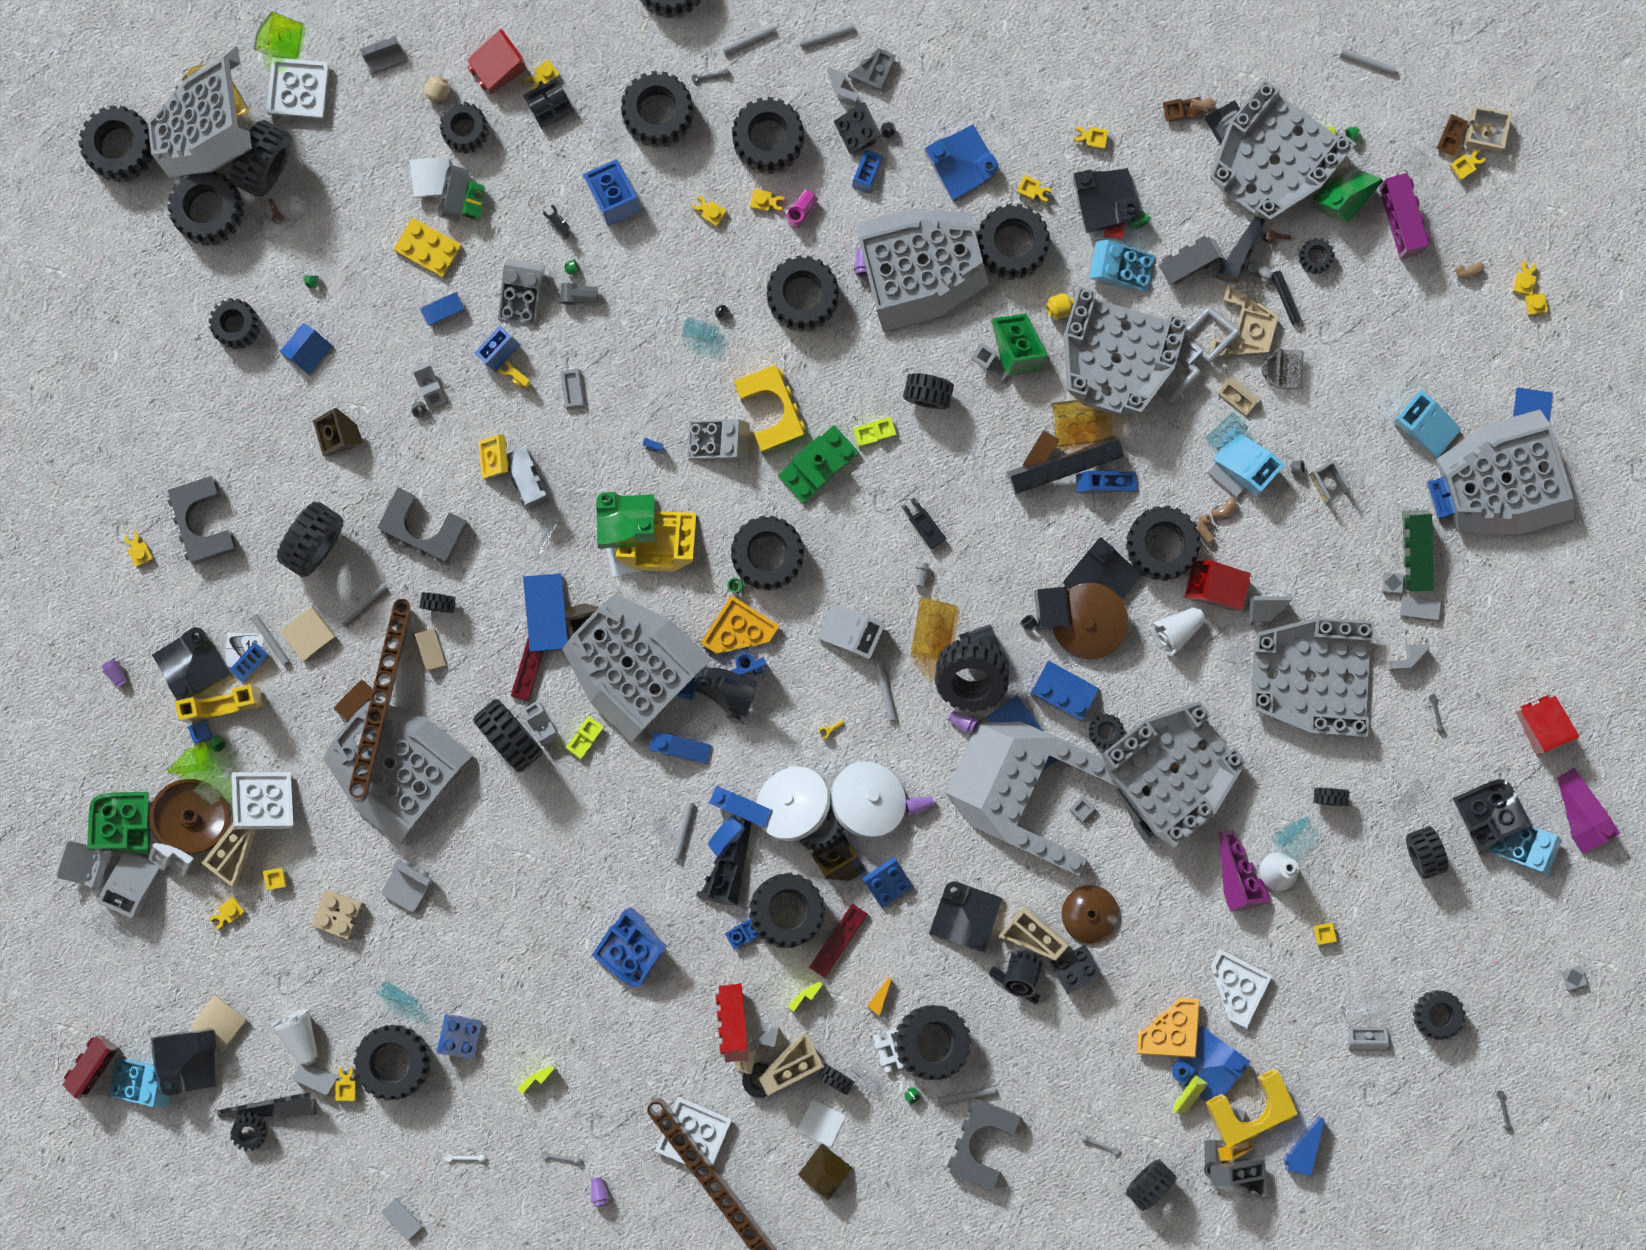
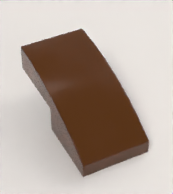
M1201 97L1163 102L1165 120L1178 121L1204 117L1203 111L1190 108L1192 99L1201 101Z
M1450 114L1436 149L1454 156L1469 121Z
M1043 430L1022 465L1046 462L1060 439Z
M362 679L333 709L348 722L371 699L373 689Z

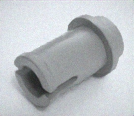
M918 562L917 566L915 565L916 574L913 585L926 586L927 572L930 570L928 568L929 564Z

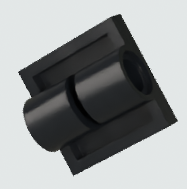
M557 78L523 95L541 129L574 112Z
M865 102L859 103L833 121L849 154H855L859 150L872 146L877 142L876 139L882 136Z
M1086 945L1051 961L1067 995L1102 979V975Z

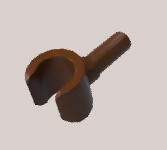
M273 198L269 199L268 201L273 212L272 221L277 224L275 221L277 215H280L282 221H284V216L278 212Z
M1269 230L1265 232L1263 240L1269 243H1273L1274 238L1290 240L1291 235L1279 234L1274 230Z

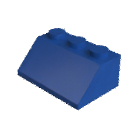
M1048 660L1030 694L1081 722L1099 688Z

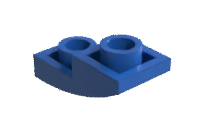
M457 292L420 308L428 326L465 309Z
M732 815L718 828L707 845L717 858L723 857L730 844L738 841L745 828L737 817Z
M751 919L725 933L734 950L758 937L757 931L753 930Z

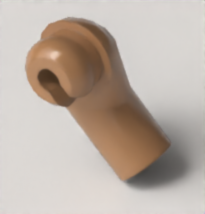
M1206 98L1203 101L1192 99L1190 108L1209 112L1215 108L1216 102L1213 98Z
M1479 261L1467 269L1460 265L1455 269V273L1461 279L1471 277L1484 270V264Z
M1233 497L1227 498L1223 508L1212 509V518L1230 517L1237 509L1236 499Z
M1208 514L1201 516L1197 525V531H1200V535L1206 544L1214 539L1209 532L1212 517Z

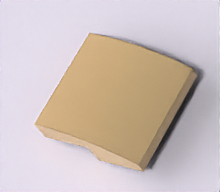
M310 607L280 631L302 661L308 660L314 653L325 647L336 637L314 607Z
M214 995L190 1026L195 1031L208 1028L214 1029L216 1047L224 1051L247 1022V1019L218 996Z

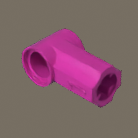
M805 190L794 206L788 210L787 222L790 227L799 228L803 225L804 219L819 200L815 194ZM797 214L801 218L799 220H793L791 219V216Z

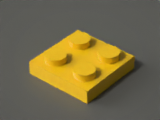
M497 434L478 441L482 479H490L507 473L509 463L506 454L507 443L505 441V434Z

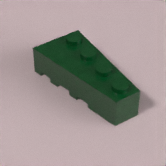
M1426 510L1402 511L1405 555L1403 557V565L1406 569L1404 586L1409 591L1434 590L1432 513Z

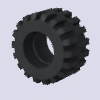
M457 102L455 107L450 105V110L447 111L445 109L443 112L444 117L441 116V124H439L440 133L445 143L448 144L449 148L455 149L458 153L463 151L464 154H468L469 150L472 153L476 152L475 148H482V143L487 141L486 136H489V125L485 115L480 108H477L474 104L469 105L468 102H464V105ZM468 119L475 123L474 130L467 136H458L454 133L455 125L461 120Z
M228 298L227 302L222 300L220 301V306L216 304L214 306L216 310H211L210 315L212 318H209V323L211 324L209 328L212 335L228 348L237 349V347H240L242 349L245 348V344L251 345V340L257 339L256 333L260 332L258 325H261L255 310L247 302L241 301L238 298L236 300ZM235 314L242 315L244 317L242 329L236 333L226 332L225 323L227 319Z
M922 373L908 374L903 398L907 402L932 409H947L950 407L954 384L947 379Z
M831 805L826 816L830 823L828 831L821 836L810 834L799 840L806 849H812L814 852H818V850L826 852L828 848L830 850L833 849V845H837L839 838H842L844 827L836 819Z
M1431 826L1406 835L1409 856L1416 871L1423 879L1426 880L1448 871L1449 863L1444 845L1437 832Z
M1437 990L1426 992L1423 997H1419V1002L1415 1003L1414 1008L1416 1009L1413 1012L1415 1020L1413 1021L1414 1024H1417V1029L1423 1035L1432 1039L1448 1040L1452 1036L1458 1035V1031L1463 1029L1462 1024L1466 1021L1464 1018L1466 1011L1462 1008L1464 1006L1463 1003L1459 1002V998L1452 995V993ZM1438 1003L1444 1004L1449 1011V1019L1441 1027L1434 1026L1429 1017L1431 1008Z
M1160 1159L1154 1160L1133 1179L1127 1187L1125 1194L1142 1211L1148 1210L1171 1189L1177 1176Z

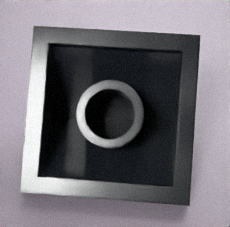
M1067 587L1037 589L1034 592L1038 630L1071 625Z

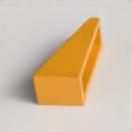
M889 977L867 1005L868 1008L879 1016L891 982Z
M1245 1139L1241 1143L1229 1148L1226 1146L1219 1148L1220 1160L1234 1161L1254 1149L1253 1140Z

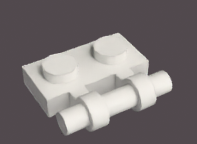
M896 1028L886 1031L888 1037L886 1040H882L880 1033L873 1035L874 1047L878 1050L881 1059L879 1062L883 1066L885 1073L892 1071L890 1063L895 1061L898 1069L904 1067L903 1063H899L897 1059L899 1055L895 1053L894 1047H897L896 1041H894V1035L898 1033ZM885 1046H891L893 1056L888 1057Z

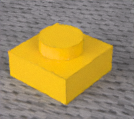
M1545 293L1524 297L1527 316L1548 312Z
M284 868L263 871L266 890L287 887Z
M1333 922L1313 926L1316 945L1337 941Z

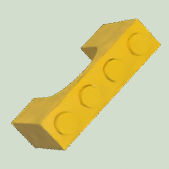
M776 364L733 381L740 401L766 393L776 396L784 406L783 417L776 425L754 433L761 454L804 438L803 432L806 431L803 421H798L796 416L799 414L796 404H792L789 397L792 396L789 386H784L782 381L785 379L784 373L781 368H777Z
M252 684L232 688V693L205 699L192 697L174 701L178 720L185 723H193L264 706L260 688Z
M1272 1069L1257 1076L1265 1095L1266 1106L1262 1115L1254 1121L1241 1122L1237 1120L1227 1097L1223 1094L1205 1101V1105L1222 1143L1227 1148L1237 1145L1245 1139H1254L1259 1135L1258 1133L1264 1130L1270 1131L1278 1123L1289 1122L1293 1119V1116L1298 1114L1277 1070Z

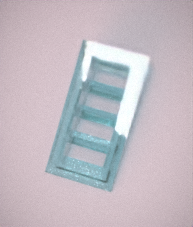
M1231 412L1205 438L1218 451L1245 432L1249 427L1234 412ZM1222 432L1226 434L1224 438L1221 435ZM1216 436L1220 439L1219 442L1214 439Z
M1307 816L1302 817L1274 833L1270 838L1280 847H1284L1310 820Z
M384 981L376 992L378 996L410 1006H416L419 1003L417 999L389 981Z

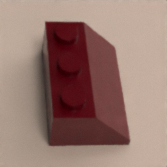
M102 1035L90 1038L86 1044L88 1048L84 1054L81 1053L75 1060L76 1066L73 1070L70 1069L64 1076L65 1082L62 1085L75 1099L87 1097L119 1050L118 1046Z

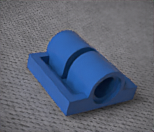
M1445 476L1428 481L1426 484L1437 519L1456 513ZM1467 483L1465 485V491L1471 494L1469 484Z
M741 653L735 661L737 668L730 671L744 677L754 673V676L764 673L765 668L768 667L764 657L754 660L751 654ZM749 660L751 665L748 668H742L741 662Z
M895 857L862 878L881 908H884L914 887Z
M445 1014L437 1053L474 1059L482 1021Z

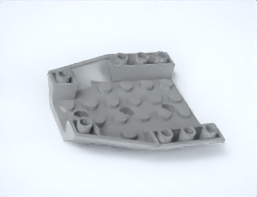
M237 46L196 70L148 121L151 154L168 177L173 178L213 172L252 149L250 132L239 128L237 123L231 69L240 64Z
M1264 79L1229 122L1210 178L1224 195L1253 216L1272 220L1320 189L1356 143L1342 133L1338 136L1281 97L1279 95L1280 89ZM1295 128H1300L1303 130V134L1295 136L1292 131ZM1277 157L1280 162L1277 165H1272L1269 159ZM1254 186L1257 191L1249 194L1246 192V188Z
M907 209L855 223L883 332L938 318L989 285L970 212ZM963 245L966 248L965 252L962 255L956 254L954 251L956 246ZM921 255L928 257V262L924 265L918 263V257ZM883 265L891 266L892 269L889 274L881 272Z
M1079 286L1064 333L1067 391L1082 405L1117 416L1141 414L1175 368L1188 319L1173 314L1169 315L1168 320L1157 318L1095 299L1097 291ZM1122 324H1127V325H1129V326H1130V330H1128V331L1123 330V329L1121 328V325H1122ZM1117 356L1120 358L1121 362L1114 363L1111 360V357ZM1108 389L1111 395L1105 396L1101 390Z
M1541 410L1487 424L1436 459L1440 475L1446 478L1456 513L1452 515L1458 532L1520 535L1574 519V500L1551 424ZM1540 462L1546 463L1548 467L1545 473L1538 469ZM1503 473H1508L1511 476L1509 483L1502 481ZM1467 483H1471L1474 486L1472 494L1465 491Z
M616 593L586 620L562 648L589 702L631 743L670 701L699 674L701 668L703 669L711 661L670 619ZM598 629L605 632V638L601 641L595 638V632ZM626 656L631 657L633 660V664L629 668L625 667L622 663L623 658ZM653 683L660 685L661 691L659 694L655 695L650 691Z
M1316 617L1258 632L1252 664L1251 697L1253 710L1309 733L1368 737L1369 717H1366L1370 642L1373 641L1374 621ZM1268 669L1276 670L1277 676L1275 679L1267 677ZM1307 671H1312L1315 674L1313 682L1305 679ZM1345 674L1353 676L1352 684L1348 685L1344 682Z
M369 700L353 715L335 737L323 759L355 810L398 845H401L412 832L411 828L456 773L462 770L474 755L429 719L389 705L367 799L361 803L354 802L350 797L349 785L359 744L355 742V736L363 732L370 703ZM374 715L371 720L379 721L381 716ZM370 733L367 735L366 738L369 740H373L376 738L377 735L375 733ZM366 751L363 753L362 757L370 758L372 756V753ZM387 758H393L395 761V765L391 769H387L384 765ZM360 770L358 772V776L364 777L368 774V771L366 770ZM417 782H423L425 785V789L421 793H417L414 789ZM357 788L353 794L361 795L364 790Z
M1200 701L1145 719L1103 753L1108 774L1152 832L1172 847L1178 845L1218 811L1246 764L1245 759L1235 747L1229 749L1207 721L1211 715ZM1199 741H1203L1206 744L1205 751L1199 749ZM1172 763L1178 766L1177 774L1173 773L1170 769ZM1144 786L1150 789L1149 796L1143 794L1142 789Z

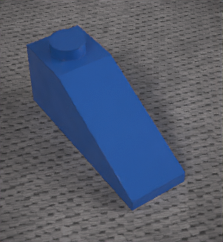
M1085 471L1076 474L1077 493L1093 494L1137 491L1136 472Z
M653 731L649 750L707 764L711 745Z
M716 786L709 801V804L764 828L773 811L719 786Z
M1317 1117L1291 1147L1289 1154H1285L1283 1163L1286 1165L1285 1169L1311 1176L1324 1125V1118Z

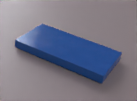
M561 573L523 576L530 652L563 650L562 648L568 640Z
M1018 695L986 717L988 722H1023L1043 731ZM1048 756L1042 771L1058 760Z

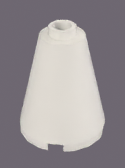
M1191 608L1153 622L1150 625L1153 626L1150 631L1159 648L1164 647L1167 650L1164 653L1173 656L1204 624L1205 616L1200 609Z
M1276 852L1262 860L1259 867V876L1267 888L1273 891H1284L1292 887L1296 882L1299 866L1289 855Z
M303 1009L287 1015L288 1018L275 1022L272 1025L273 1031L300 1064L308 1066L316 1062L315 1058L318 1057L308 1010Z

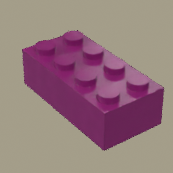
M1408 173L1386 178L1379 187L1399 259L1422 254L1429 246L1428 243H1430L1429 234L1425 232L1423 226L1425 224L1424 216L1420 214L1418 209L1420 205L1419 199L1413 192L1414 182L1412 178H1409Z

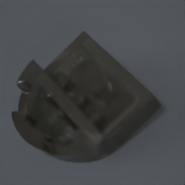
M1273 350L1263 360V377L1267 382L1279 389H1302L1304 351Z

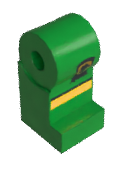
M468 181L461 216L473 220L481 217V204L485 193L484 185Z

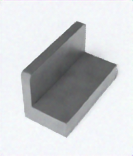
M395 36L360 48L370 74L405 62Z

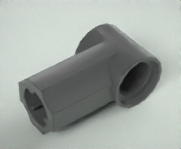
M561 283V304H597L598 287Z
M1204 1140V1174L1208 1178H1211L1209 1167L1212 1164H1222L1218 1149L1222 1148V1140Z

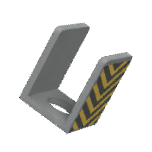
M1335 459L1309 474L1325 504L1331 500V497L1317 473L1330 467L1343 492L1346 493L1351 489Z

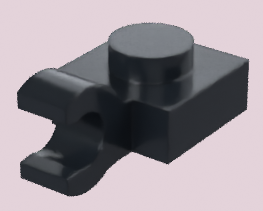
M551 205L554 211L553 214L548 215L544 211V217L566 239L570 235L568 230L570 227L564 219L560 221L557 217V208Z

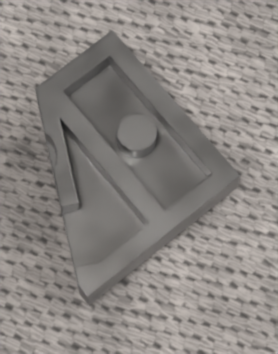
M878 48L869 58L864 59L853 71L851 70L848 73V77L881 91L896 55Z

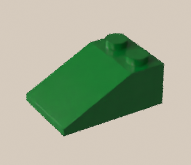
M1355 168L1325 184L1314 196L1313 201L1323 214L1348 224L1382 184L1383 179Z
M1027 313L992 318L991 322L1000 360L1007 375L1012 376L1042 371L1048 355Z

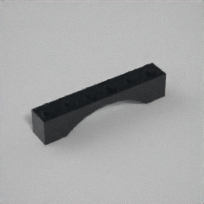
M1113 435L1063 457L1022 466L1006 473L1011 489L1015 494L1123 458L1124 454L1119 439Z

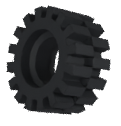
M1317 237L1313 240H1308L1302 246L1298 257H1300L1299 263H1302L1301 267L1307 269L1306 272L1309 273L1311 271L1312 274H1321L1332 265L1335 251H1333V246L1329 245V241L1325 242L1323 238L1319 240ZM1314 249L1322 251L1324 255L1323 261L1319 263L1313 262L1309 256L1310 252Z
M422 592L419 608L435 612L454 613L456 597Z
M1099 715L1091 722L1089 727L1091 742L1101 749H1109L1124 737L1123 723L1115 715ZM1103 724H1109L1114 729V734L1110 739H1104L1099 734V729Z
M1315 787L1313 803L1349 806L1350 790Z
M753 1063L752 1073H743L742 1085L748 1095L755 1098L767 1096L763 1087H755L752 1083V1077L755 1073H764L770 1067L767 1063Z
M824 1064V1067L817 1076L818 1079L845 1095H848L855 1081L827 1064Z
M247 1113V1116L241 1114L240 1118L237 1117L234 1121L230 1138L234 1140L233 1144L235 1146L239 1144L238 1149L241 1150L244 1147V1151H248V1148L254 1151L255 1147L259 1149L264 1144L268 1127H266V1121L262 1122L263 1118L261 1116L259 1119L257 1118L258 1114L254 1113V1116H251V1113ZM244 1127H251L256 1130L257 1134L254 1137H247L243 1135L242 1129Z

